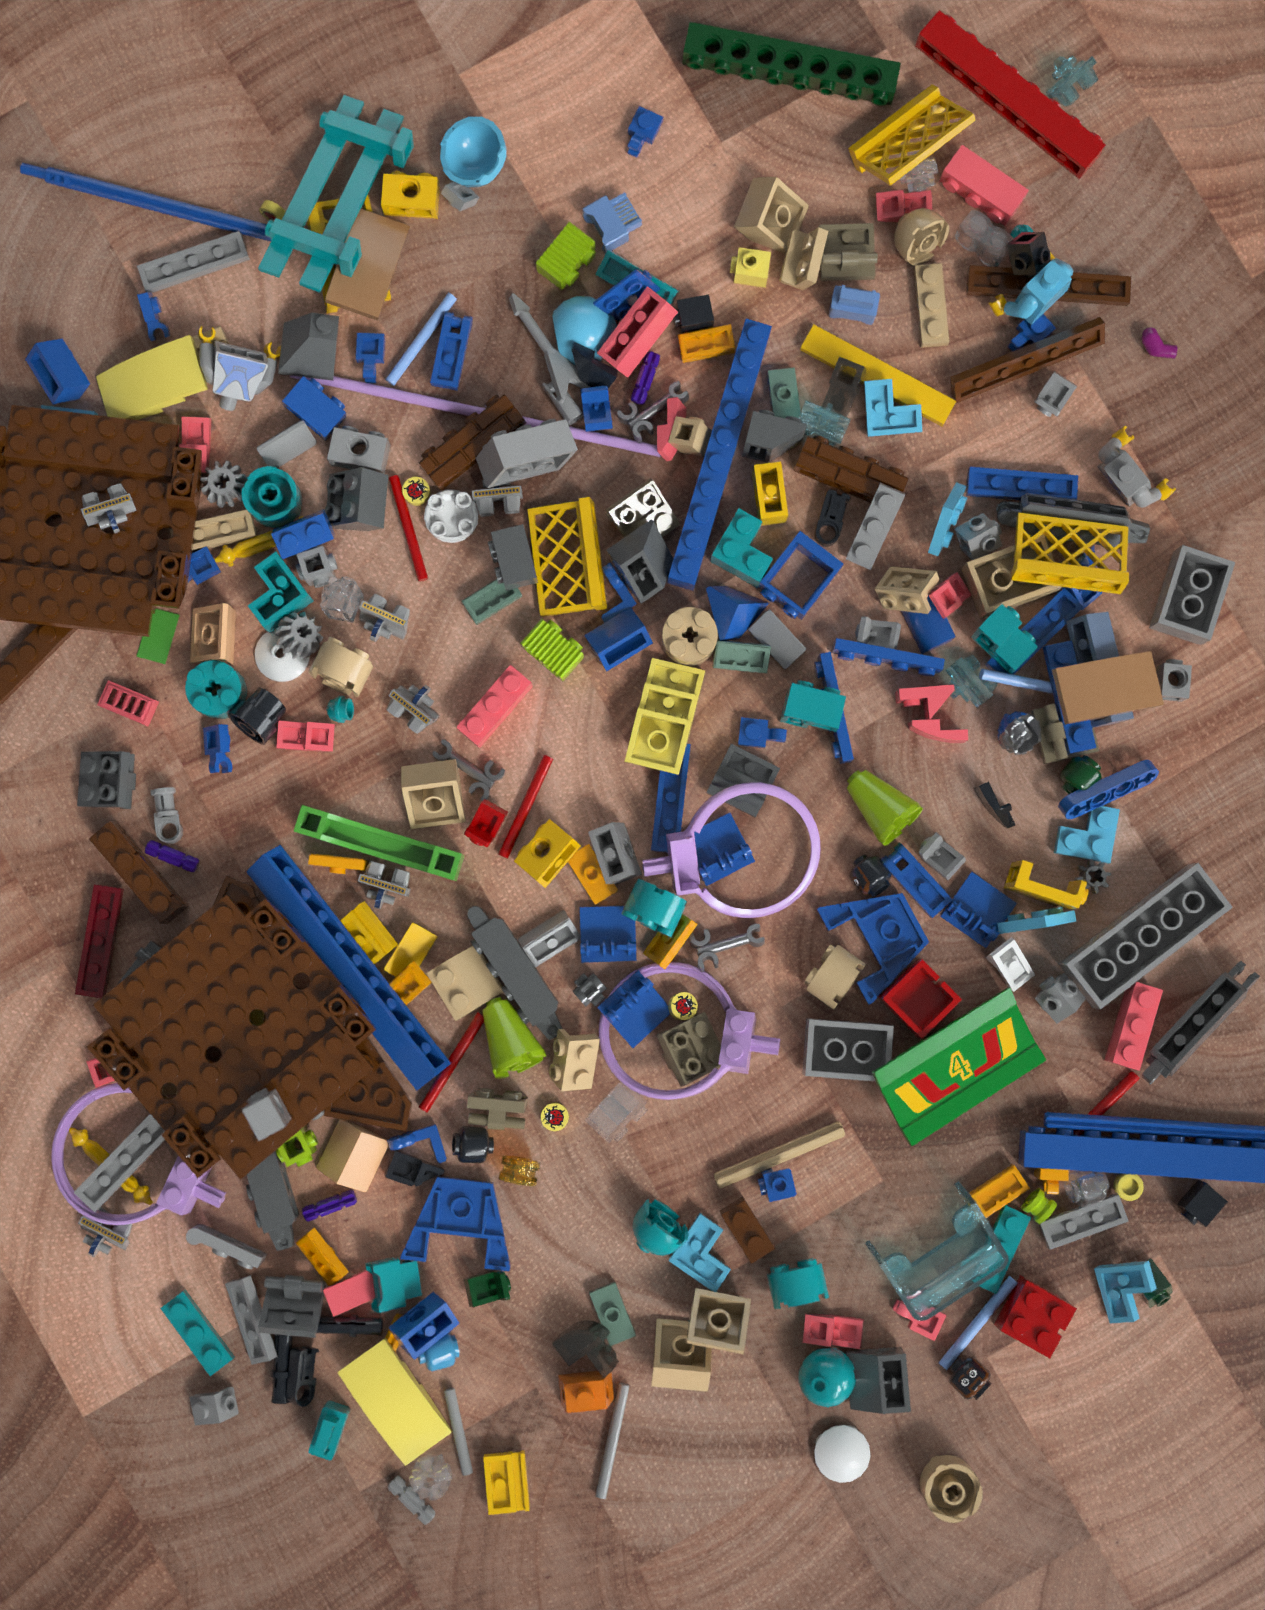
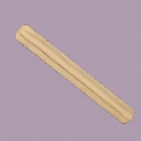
M838 1121L720 1170L714 1174L717 1186L719 1188L726 1187L845 1136L843 1126Z

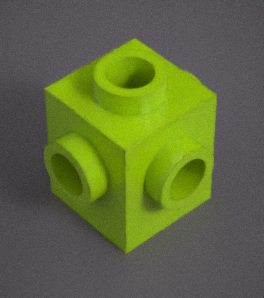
M304 1126L276 1150L277 1156L281 1162H285L287 1167L296 1163L297 1167H300L313 1160L311 1154L318 1151L316 1148L318 1140L311 1129L307 1130L306 1126ZM297 1139H299L303 1147L302 1149H297L295 1147V1141Z

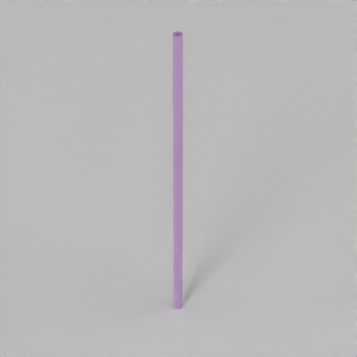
M290 375V378L299 379V380L302 378V377H299V376H291V375ZM334 376L333 381L315 379L322 385L466 416L474 412L480 414L486 409ZM523 417L526 421L525 425H531V427L540 426L544 422ZM569 426L574 439L660 457V454L657 452V445L644 442L638 443L635 440L593 431L586 432L584 429Z

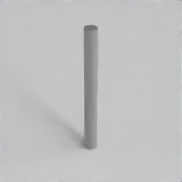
M619 1383L595 1494L597 1498L606 1499L630 1387L626 1383Z

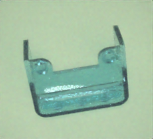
M959 1181L954 1185L966 1205L958 1209L952 1218V1225L957 1233L914 1262L910 1263L902 1253H893L882 1259L870 1240L865 1242L907 1310L918 1321L930 1319L1001 1272L1008 1263V1255L976 1201Z

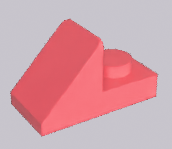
M954 685L898 689L895 692L896 703H904V707L920 706V701H923L925 720H930L952 694Z

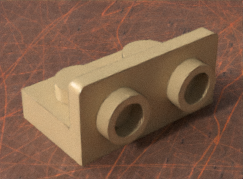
M818 227L808 234L795 229L791 231L779 279L781 283L800 290H804L816 283L828 230Z
M890 566L875 587V591L884 609L928 614L931 607L927 597L940 579L936 571Z

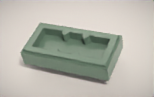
M795 367L768 370L772 412L775 413V416L781 418L793 416L801 419Z
M496 579L462 600V603L475 624L478 625L520 599L523 595L518 588L506 591L504 583L498 584Z
M717 640L712 667L767 673L771 646Z
M616 1282L589 1292L609 1346L636 1336Z

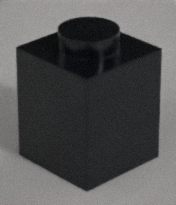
M709 294L677 300L676 310L678 313L673 320L675 327L680 326L681 334L714 326V316Z
M1197 1180L1177 1205L1183 1210L1181 1213L1182 1217L1193 1226L1198 1223L1207 1227L1228 1201L1209 1184Z

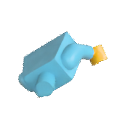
M1050 252L1051 261L1025 285L1016 301L1006 302L1003 294L997 295L995 297L996 301L989 302L995 316L1005 313L1009 316L1024 318L1032 325L1069 289L1072 280L1071 276L1073 275L1072 267L1068 263L1055 258Z

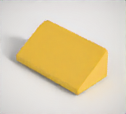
M412 922L384 970L396 977L413 961L420 967L438 936Z

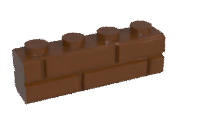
M497 394L485 403L487 407L480 414L477 412L470 414L463 421L465 426L458 431L452 429L442 438L444 442L437 448L431 446L421 454L423 459L419 464L441 491L477 463L476 457L482 451V447L489 442L491 435L499 431L515 432L516 429L526 424L525 419L505 394L501 397Z
M815 435L813 438L807 437L794 468V472L869 503L872 502L880 482L903 492L909 480L908 477L904 476V471L899 468L889 467L887 469L879 466L878 460L869 456H865L862 459L853 455L854 451L845 446L833 447L829 445V441L826 438Z
M110 821L89 838L160 924H168L188 907L163 876H160L161 873L131 837L125 834V830L119 823Z

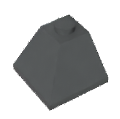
M309 313L285 322L278 374L333 381L339 316Z

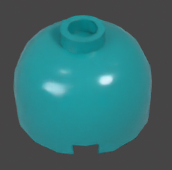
M647 1199L641 1205L632 1223L637 1246L645 1253L650 1252L660 1256L677 1251L689 1237L688 1228L685 1224L682 1227L676 1221L679 1216L675 1211L655 1199L652 1203H649V1199Z
M836 1348L815 1349L806 1356L799 1369L798 1382L801 1392L810 1402L817 1406L829 1408L841 1404L851 1395L856 1385L855 1368L852 1361L845 1353Z

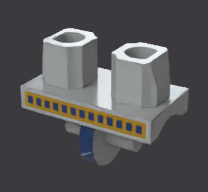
M482 480L483 488H487L485 481ZM510 483L494 486L492 489L472 490V498L477 505L480 517L494 515L493 502L504 501L505 514L520 513V499H523L521 486L500 488V486L510 485Z
M121 484L110 486L107 490L111 499L101 503L97 493L92 492L83 495L84 508L81 511L88 526L99 523L101 529L112 526L114 533L120 532L118 524L128 521L126 514L136 511L130 493L127 494Z
M374 594L368 602L362 601L359 606L361 610L359 620L365 622L364 628L371 631L370 640L377 642L380 636L389 639L391 635L404 640L407 634L410 615L408 608L397 605L393 613L385 611L387 600L377 594Z
M401 685L398 689H392L388 695L392 699L386 710L397 718L401 717L405 710L409 711L413 716L407 723V726L417 734L428 725L436 722L440 716L430 708L434 700L427 696L431 690L427 685L421 689L411 685L408 690Z
M370 861L365 873L359 875L358 882L379 888L378 892L369 889L366 897L375 900L374 908L381 909L383 903L394 904L395 897L386 895L387 891L409 897L411 891L408 888L409 872L395 868L390 883L381 880L386 865Z
M101 1207L98 1209V1210H100V1211H102V1212L109 1213L108 1211H106L105 1209H103V1208H101ZM83 1215L78 1222L82 1229L97 1236L93 1238L86 1235L83 1239V1243L91 1246L88 1255L95 1257L99 1251L107 1255L110 1253L112 1247L105 1244L104 1241L125 1251L130 1244L128 1237L133 1227L132 1224L114 1225L112 1230L103 1226L104 1223L96 1222Z

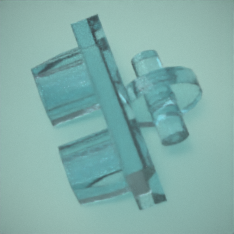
M1059 56L1054 61L1056 70L1052 73V77L1055 80L1061 76L1062 78L1046 92L1048 97H1057L1065 107L1073 104L1080 97L1073 86L1076 81L1083 90H1086L1099 80L1092 68L1097 63L1093 56L1089 57L1086 61H1080L1074 67L1073 65L1077 62L1074 56L1068 59Z
M806 400L798 417L802 420V423L807 424L804 434L807 436L813 433L826 438L831 446L836 445V443L841 444L851 419L831 411L833 404L828 403L827 407L823 408Z
M974 655L964 659L961 657L945 671L952 678L949 683L954 685L956 690L950 695L954 700L960 695L966 703L971 700L976 708H978L993 696L992 692L996 688L997 683L980 680L974 673L980 667V662Z

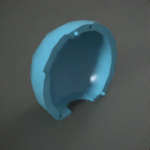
M482 116L467 117L457 121L446 131L440 143V160L443 172L450 180L465 187L485 186L499 174L506 160L507 147L501 130L493 121Z
M576 296L563 301L552 314L559 353L574 366H576L572 353V344L574 342L595 351L594 359L602 361L603 358L597 352L617 327L614 317L596 307L593 302L597 299L590 296Z

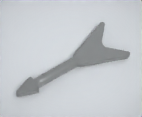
M512 293L509 301L513 314L520 317L544 352L545 361L559 403H563L567 397L568 383L580 388H590L580 381L577 368L550 344L529 313L530 307Z

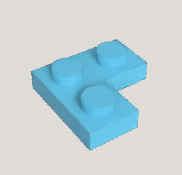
M892 379L864 381L868 437L922 432L921 404L894 406Z
M956 482L942 508L928 553L939 556L943 547H949L953 533L949 531L951 524L956 525L960 513L963 512L968 497L963 496L966 489L965 485Z
M1101 806L1090 811L1086 831L1059 826L1054 854L1085 860L1092 859L1096 862L1110 864L1120 809Z
M1063 907L1031 912V918H1025L1024 913L1007 916L1008 921L997 924L999 934L1076 922L1075 910L1064 912Z
M699 1213L688 1229V1239L677 1251L672 1253L668 1260L708 1289L716 1292L731 1270L729 1266L708 1253L722 1233L723 1228Z
M1149 1261L1099 1265L1094 1268L1109 1323L1135 1322L1138 1320L1139 1314L1133 1294L1153 1292L1157 1289Z

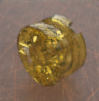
M502 1156L501 1164L504 1166L503 1170L499 1172V1180L524 1186L537 1185L538 1178L535 1175L536 1171L540 1169V1162L517 1156Z

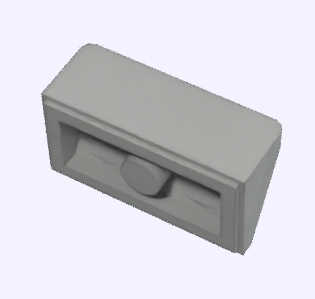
M300 420L257 446L256 449L267 466L279 468L315 446L317 442L305 422Z
M770 609L748 629L760 644L771 646L770 655L784 670L806 651L805 646Z
M565 910L521 936L518 941L536 968L580 940L581 936Z

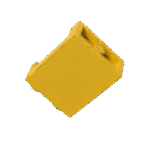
M1025 860L1011 863L1003 889L1057 907H1063V909H1077L1080 907V904L1084 905L1088 896V889H1086L1087 881H1070L1066 892L1029 880L1034 863Z

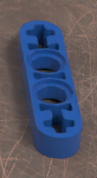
M1150 760L1140 761L1097 781L1087 790H1077L1070 793L1060 801L1058 808L1066 819L1077 818L1152 783L1157 778L1159 770Z

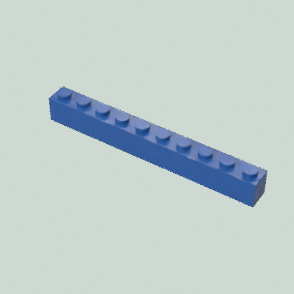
M750 319L745 320L667 584L694 591L772 328L770 325Z
M279 845L264 853L246 871L265 897L292 923L361 1005L376 1028L372 1033L416 1091L447 1068L451 1062L397 993L391 988L387 980L284 848Z
M1028 1126V1131L1020 1130L1018 1164L1023 1167L1265 1183V1142L1251 1141V1146L1241 1145L1240 1140L1223 1139V1144L1213 1143L1212 1138L1195 1137V1142L1185 1141L1184 1136H1168L1167 1140H1159L1157 1135L1140 1134V1138H1129V1133L1112 1132V1136H1101V1131L1084 1130L1083 1135L1073 1134V1129L1056 1128V1133L1045 1132L1046 1127Z

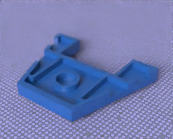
M903 893L824 906L816 909L827 931L852 918L857 923L880 966V970L856 982L868 1005L877 999L879 994L892 983L893 979L929 943Z
M438 1176L401 1254V1259L426 1262L431 1232L487 1239L484 1269L510 1271L511 1265L494 1182Z

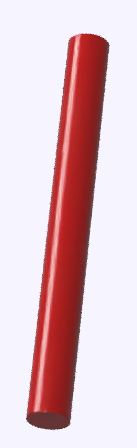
M399 475L391 476L388 479L418 582H422L429 578L407 502L402 493Z
M543 755L498 855L509 858L553 762V758Z
M477 1012L448 1058L451 1064L438 1074L420 1103L419 1108L421 1110L429 1112L483 1025V1014Z
M1131 1071L1087 1115H1103L1140 1079L1139 1076ZM1073 1129V1134L1083 1135L1084 1130Z

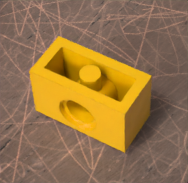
M400 171L383 174L381 207L385 216L438 219L440 195L438 177H434L429 173H419L418 176L407 175ZM410 190L417 191V194L413 197L405 196L406 192Z
M781 462L754 465L752 479L757 517L763 521L761 526L786 523L788 509Z
M549 819L536 830L533 839L519 850L514 862L546 888L581 845ZM550 847L548 854L541 857L543 850Z

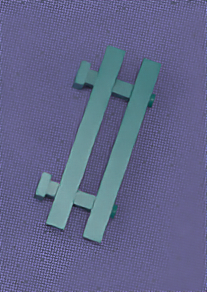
M346 95L343 96L336 112L330 110L329 113L325 111L322 113L319 127L325 129V134L282 220L277 218L275 221L269 220L266 225L265 235L271 237V243L258 267L259 271L279 278L293 249L312 255L299 281L300 286L321 292L334 264L340 265L341 274L352 277L362 256L359 239L349 236L347 242L344 243L386 155L393 156V165L404 169L414 148L412 130L402 127L398 134V130L404 120L403 115L383 109L376 126L358 120V117L364 107V102ZM346 141L364 146L365 148L323 234L305 229L307 220Z

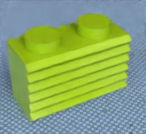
M568 222L556 239H554L553 243L537 260V272L560 290H563L566 285L572 286L579 276L577 271L583 264L589 265L596 255L594 251L595 241L571 222Z
M541 619L520 643L521 647L563 682L580 661L583 660L584 654L581 652L583 647L573 638L567 640L560 634L562 629L552 620H549L547 623Z

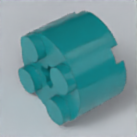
M265 466L254 470L247 477L241 492L243 504L247 511L252 514L253 518L264 527H280L294 521L301 514L302 494L288 473L276 467ZM275 493V499L273 501H269L271 499L270 495Z
M216 660L206 661L190 670L187 675L185 691L189 703L198 712L210 718L227 719L229 718L228 713L240 700L246 701V682L243 676L227 663ZM216 685H219L221 689L217 690V695L213 694L212 690L215 689Z
M638 879L621 915L634 921L637 920L641 925L672 937L687 901L669 891L656 887V885Z
M810 1258L797 1261L798 1267L789 1268V1265L786 1264L770 1267L771 1273L767 1274L774 1309H781L780 1303L788 1305L789 1308L820 1301V1294L824 1299L829 1298L822 1263H817L816 1259Z

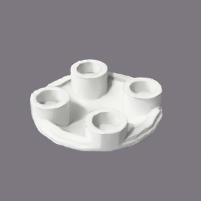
M447 489L429 498L425 507L424 520L427 529L435 538L443 542L456 543L465 540L474 532L478 524V510L468 493Z
M833 1426L816 1438L815 1462L820 1472L828 1479L840 1483L851 1482L860 1477L867 1469L870 1460L869 1444L864 1435L855 1426Z

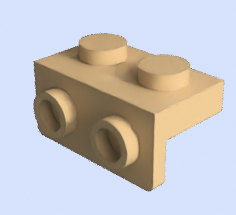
M558 1029L557 1038L553 1043L554 1058L553 1064L549 1068L550 1079L561 1091L592 1089L600 1041L596 1034L570 1036L564 1029Z

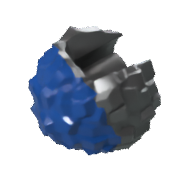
M1015 711L1012 714L1006 713L997 730L999 745L1002 749H1006L1009 753H1014L1015 755L1027 754V751L1033 750V746L1041 742L1042 739L1040 721L1036 720L1033 715L1026 714L1025 712Z

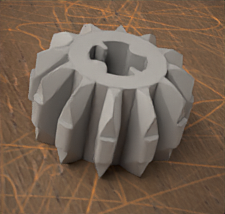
M226 460L222 467L218 461H215V469L213 471L209 467L205 469L209 476L201 477V482L205 484L201 491L203 494L208 495L207 500L210 503L217 501V505L223 508L227 501L230 507H234V498L242 501L240 491L242 492V488L245 485L243 483L247 480V476L240 474L242 469L239 465L232 467L231 462ZM223 480H227L228 482H226V488H223V489H222V488H221V486H223V482H222V481H223Z
M294 611L279 621V627L275 630L274 634L279 637L276 645L284 646L283 654L291 652L293 659L299 656L304 659L318 651L319 643L322 642L323 636L319 634L322 626L314 625L315 617L307 619L305 612L298 615Z

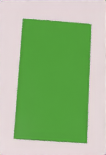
M156 609L155 614L152 616L150 637L142 636L137 657L166 664L180 615Z

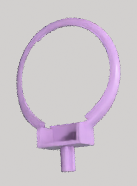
M742 783L725 788L710 797L697 810L684 832L666 834L668 856L642 860L644 876L671 873L672 888L677 896L696 893L707 905L725 915L740 918L763 917L785 909L806 891L818 868L821 850L820 837L813 816L796 796L772 784ZM750 793L771 795L791 805L804 820L811 842L809 864L800 885L784 900L761 909H741L729 906L715 898L706 888L700 890L698 886L700 885L694 831L700 833L709 816L721 804L733 797Z
M670 962L666 969L653 963L637 970L645 978L659 973L688 975L702 982L715 994L726 1012L718 1063L721 1065L719 1070L714 1068L704 1079L682 1089L658 1090L644 1086L626 1074L616 1061L610 1045V1022L602 1013L600 1016L599 1042L608 1067L625 1086L641 1095L655 1099H680L699 1094L713 1086L728 1071L748 1074L751 1052L778 1055L780 1048V1039L754 1035L756 1025L755 1013L737 1010L725 989L716 979L705 971L701 972L695 966L680 962ZM637 970L633 971L632 973H630L629 975H627L624 979H622V980L615 986V988L612 990V992L610 993V995H611L620 985H622L632 974H634Z
M117 1083L98 1087L79 1098L62 1117L52 1144V1170L57 1186L64 1198L75 1210L87 1218L109 1225H127L147 1220L166 1209L179 1215L189 1214L197 1198L217 1208L224 1201L226 1192L205 1183L211 1168L201 1177L197 1178L178 1156L156 1203L142 1211L130 1214H110L100 1210L94 1212L74 1194V1190L67 1178L63 1160L66 1136L73 1121L89 1104L110 1094L132 1092L129 1088L123 1091Z

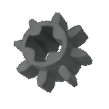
M1091 859L1087 860L1086 868L1084 866H1077L1080 874L1079 877L1074 878V881H1087L1086 889L1091 887L1092 893L1097 894L1099 892L1098 886L1104 888L1109 886L1105 881L1106 877L1110 876L1111 873L1105 872L1103 869L1104 862L1094 866V861ZM1095 871L1094 877L1097 881L1090 882L1091 876L1088 873Z
M583 973L574 981L577 987L573 990V993L585 1006H588L591 1002L594 1006H597L605 999L602 992L607 988L594 973L589 977Z

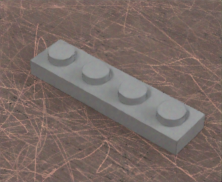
M240 231L140 264L137 268L145 291L154 293L250 260L243 237Z
M151 1114L74 1191V1194L94 1212L165 1141L161 1136L165 1131Z

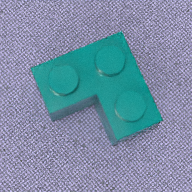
M738 508L714 550L710 562L758 588L771 566L773 558L751 546L763 521Z
M274 552L254 567L270 590L249 604L248 607L263 628L269 633L279 627V621L283 617H287L294 611L296 613L300 612L314 601L277 552Z
M1001 604L980 625L971 638L1009 674H1012L1038 646L1035 644V638L1026 630L1021 631L1018 628L1022 624L1019 620L1020 615L1010 606L1005 607Z
M798 680L797 684L792 683L787 690L780 722L802 728H807L810 725L836 732L839 729L847 696L840 695V690L825 687L824 691L813 688L814 684Z

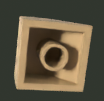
M777 177L753 178L734 227L750 241L786 254L790 233L794 229L799 231L809 205Z
M456 759L401 766V788L411 829L465 822L461 782Z
M473 946L426 973L455 1021L503 993L501 982L497 977H493L486 966L488 961L483 953L479 955Z
M695 1288L688 1323L687 1343L743 1354L751 1299Z
M657 1319L652 1387L708 1392L712 1348L687 1343L689 1321Z

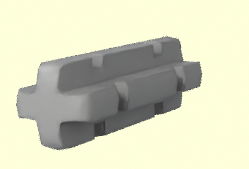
M397 1475L388 1484V1490L394 1496L397 1494L399 1496L398 1500L414 1515L417 1514V1518L424 1525H427L434 1518L435 1510L429 1505L426 1506L425 1501L410 1486L406 1487V1482Z

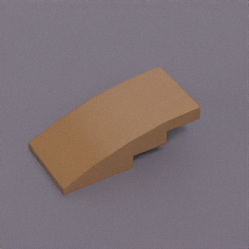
M360 209L345 243L349 236L359 239L362 256L352 277L341 274L340 265L336 266L325 303L378 321L410 226Z
M1151 651L1080 663L1052 670L1065 724L1101 719L1112 715L1164 705Z

